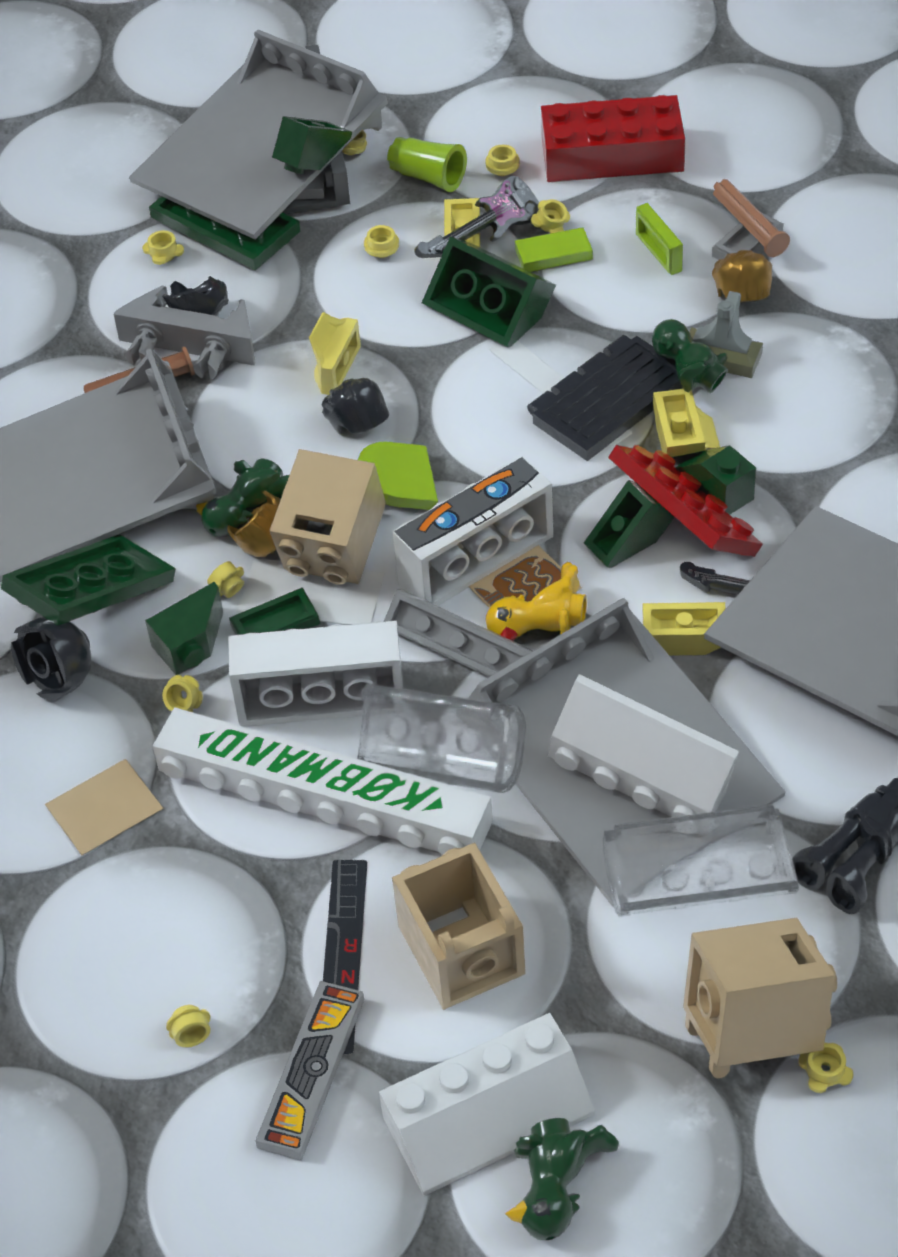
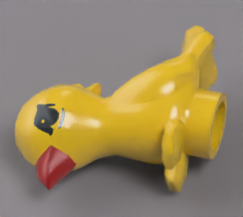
M571 562L564 563L561 569V579L541 590L531 601H525L524 595H520L517 598L511 596L497 600L490 606L486 614L487 629L514 641L527 631L533 629L560 631L561 635L571 629V626H576L583 622L586 617L587 596L586 594L576 593L580 586L577 577L578 567Z

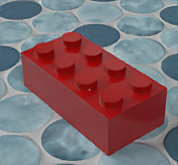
M658 95L656 97L623 98L606 101L592 100L580 103H555L553 105L541 106V136L547 182L684 172L685 134L677 95Z

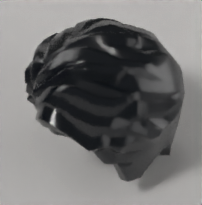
M211 276L194 289L187 288L182 283L173 281L170 285L171 295L164 294L162 296L169 308L218 316L223 306L227 305L229 301L226 284Z
M351 378L350 380L343 381L341 385L329 391L330 394L323 399L321 404L324 417L329 420L338 434H342L341 426L345 427L352 434H362L382 424L389 417V411L379 386L369 378Z

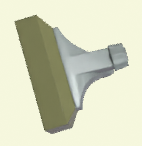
M729 291L726 301L722 300L718 303L717 317L713 322L698 328L691 327V338L693 342L708 345L716 355L726 353L728 359L724 366L728 368L727 373L752 378L762 355L763 342L753 341L752 338L742 331L739 323L741 294Z

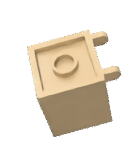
M298 450L270 528V534L284 569L300 577L311 574L324 577L329 582L335 584H345L346 582L359 584L386 505L375 463L308 450ZM309 520L333 525L330 535L306 531Z
M475 842L462 848L450 849L439 858L422 865L410 866L400 874L392 877L398 927L443 1010L526 974L523 925ZM463 907L468 917L436 931H431L427 922Z
M798 918L692 933L683 1008L686 1012L685 1027L690 1035H699L710 1054L709 1070L713 1077H725L730 1071V1065L822 1051L824 1049L826 1030L831 1027L830 1005L832 993L837 989L836 972L831 964H827L817 948L814 937L807 934Z

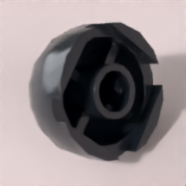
M40 617L15 629L14 633H18V638L11 642L14 664L27 685L34 682L42 690L36 693L38 696L54 701L71 693L83 683L91 669V650L87 635L79 627L70 621L57 626L45 617Z

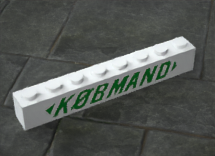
M175 707L153 744L159 771L171 778H185L202 783L205 787L212 790L223 789L240 794L250 801H264L278 805L288 812H302L319 817L329 824L340 823L357 828L370 836L381 835L398 840L408 847H422L439 852L442 855L450 849L462 848L474 842L480 850L493 822L491 796Z

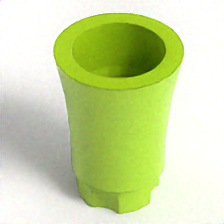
M397 137L393 144L389 146L387 154L390 169L400 172L402 175L433 184L447 192H453L459 187L467 166L466 150L461 144H444L415 138Z

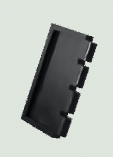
M621 335L606 346L603 352H598L578 367L577 372H571L551 387V391L544 392L528 404L527 409L533 416V424L584 460L589 461L620 435L654 411L653 392L677 390L683 387L677 376L675 360L660 357L651 344L638 336L630 339L626 335Z

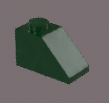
M283 116L272 158L284 162V169L298 174H304L305 169L321 170L351 139L352 131L328 121Z
M730 445L701 451L675 467L680 472H686L700 481L701 486L699 489L706 495H713L723 501L728 507L726 512L729 515L754 500L756 467Z
M628 480L583 543L606 567L612 568L655 544L675 517L636 482Z
M213 582L145 620L152 648L175 675L194 668L205 659L211 657L223 616L218 585Z

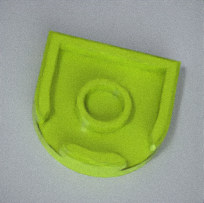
M376 442L368 445L361 451L358 460L375 463L386 505L430 510L438 503L426 446L396 442Z

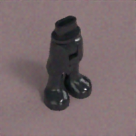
M898 778L892 779L887 786H878L875 792L869 793L845 813L843 824L820 844L801 849L789 862L791 875L801 886L809 890H818L828 879L826 889L829 899L834 906L847 914H855L864 906L868 897L865 876L876 861L879 864H884L886 858L891 856L893 848L898 842ZM857 839L858 849L831 873L836 861Z

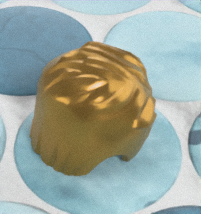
M739 250L737 253L727 254L724 259H719L712 270L718 297H722L723 292L727 299L729 291L740 293V302L756 301L768 297L772 284V263L764 255L753 253L750 250Z
M267 491L262 492L267 497V503L253 510V517L249 519L245 526L241 529L232 526L227 528L228 533L245 553L255 557H266L269 553L277 550L270 534V528L281 499Z

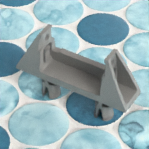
M162 285L127 303L113 314L119 341L132 343L125 353L127 361L132 365H135L139 358L141 361L147 355L146 350L150 348L154 350L155 347L182 352L181 348L186 347L189 354L200 355L194 365V371L199 377L203 378L209 369L210 380L216 377L223 360L255 365L256 363L245 300L240 299L236 311L232 310L228 318L224 319L219 318V316L165 307L167 304L162 296L164 294L168 295L167 287Z

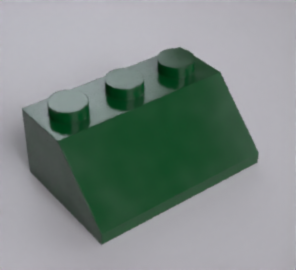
M450 236L421 303L506 347H511L542 318L556 284L477 245Z

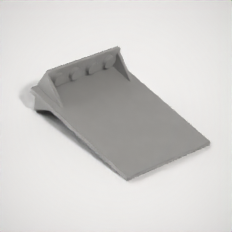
M261 30L254 32L255 38L245 63L129 176L130 182L253 239H256L361 130L371 128L379 131L382 128L381 110L388 104L387 97L378 93L363 71ZM283 116L328 121L352 131L351 139L321 170L305 169L304 174H298L284 169V162L272 158Z
M151 348L146 350L147 355L129 376L0 428V582H2L4 574L102 541L176 510L196 509L197 504L214 499L216 489L198 443L199 440H197L193 428L194 424L190 421L187 412L189 408H186L169 362L163 361Z
M815 506L704 633V639L898 736V543Z
M625 598L611 604L483 680L477 685L469 698L458 704V713L612 907L692 855L702 851L706 846L784 797L786 793L633 614ZM579 674L739 751L727 791L704 833L695 828H684L677 824L672 817L656 809H646L638 805L632 797L616 789H605L598 785L593 778L577 770H567L548 756L552 733Z

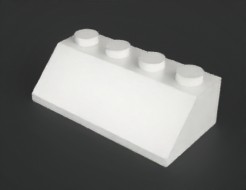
M579 674L552 733L548 756L567 770H577L593 778L598 785L605 789H616L632 797L638 805L646 809H656L672 817L677 824L684 828H695L704 833L727 791L739 751Z
M550 1013L379 1091L383 1119L424 1196L514 1154V1149L517 1148L516 1142L519 1141L520 1137L531 1135L532 1126L538 1122L551 1118H565L569 1122V1127L595 1115V1109L573 1051Z

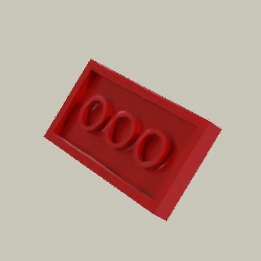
M616 445L608 458L712 550L755 557L762 547L763 543L752 535L754 529L751 525L740 518H733L726 512L727 505L719 498L710 494L706 495L699 489L701 483L695 477L677 470L674 467L676 461L668 454L660 450L651 453L638 445H634L633 448Z

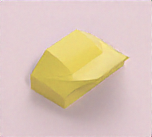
M323 312L310 334L309 340L317 362L314 370V379L321 394L329 395L331 389L342 384L361 347L357 319H338Z
M684 389L653 392L655 422L662 452L675 457L720 447L713 419L696 406L692 390L689 393L685 392Z
M725 602L643 603V625L669 656L707 655L721 648L704 639V633L726 609Z

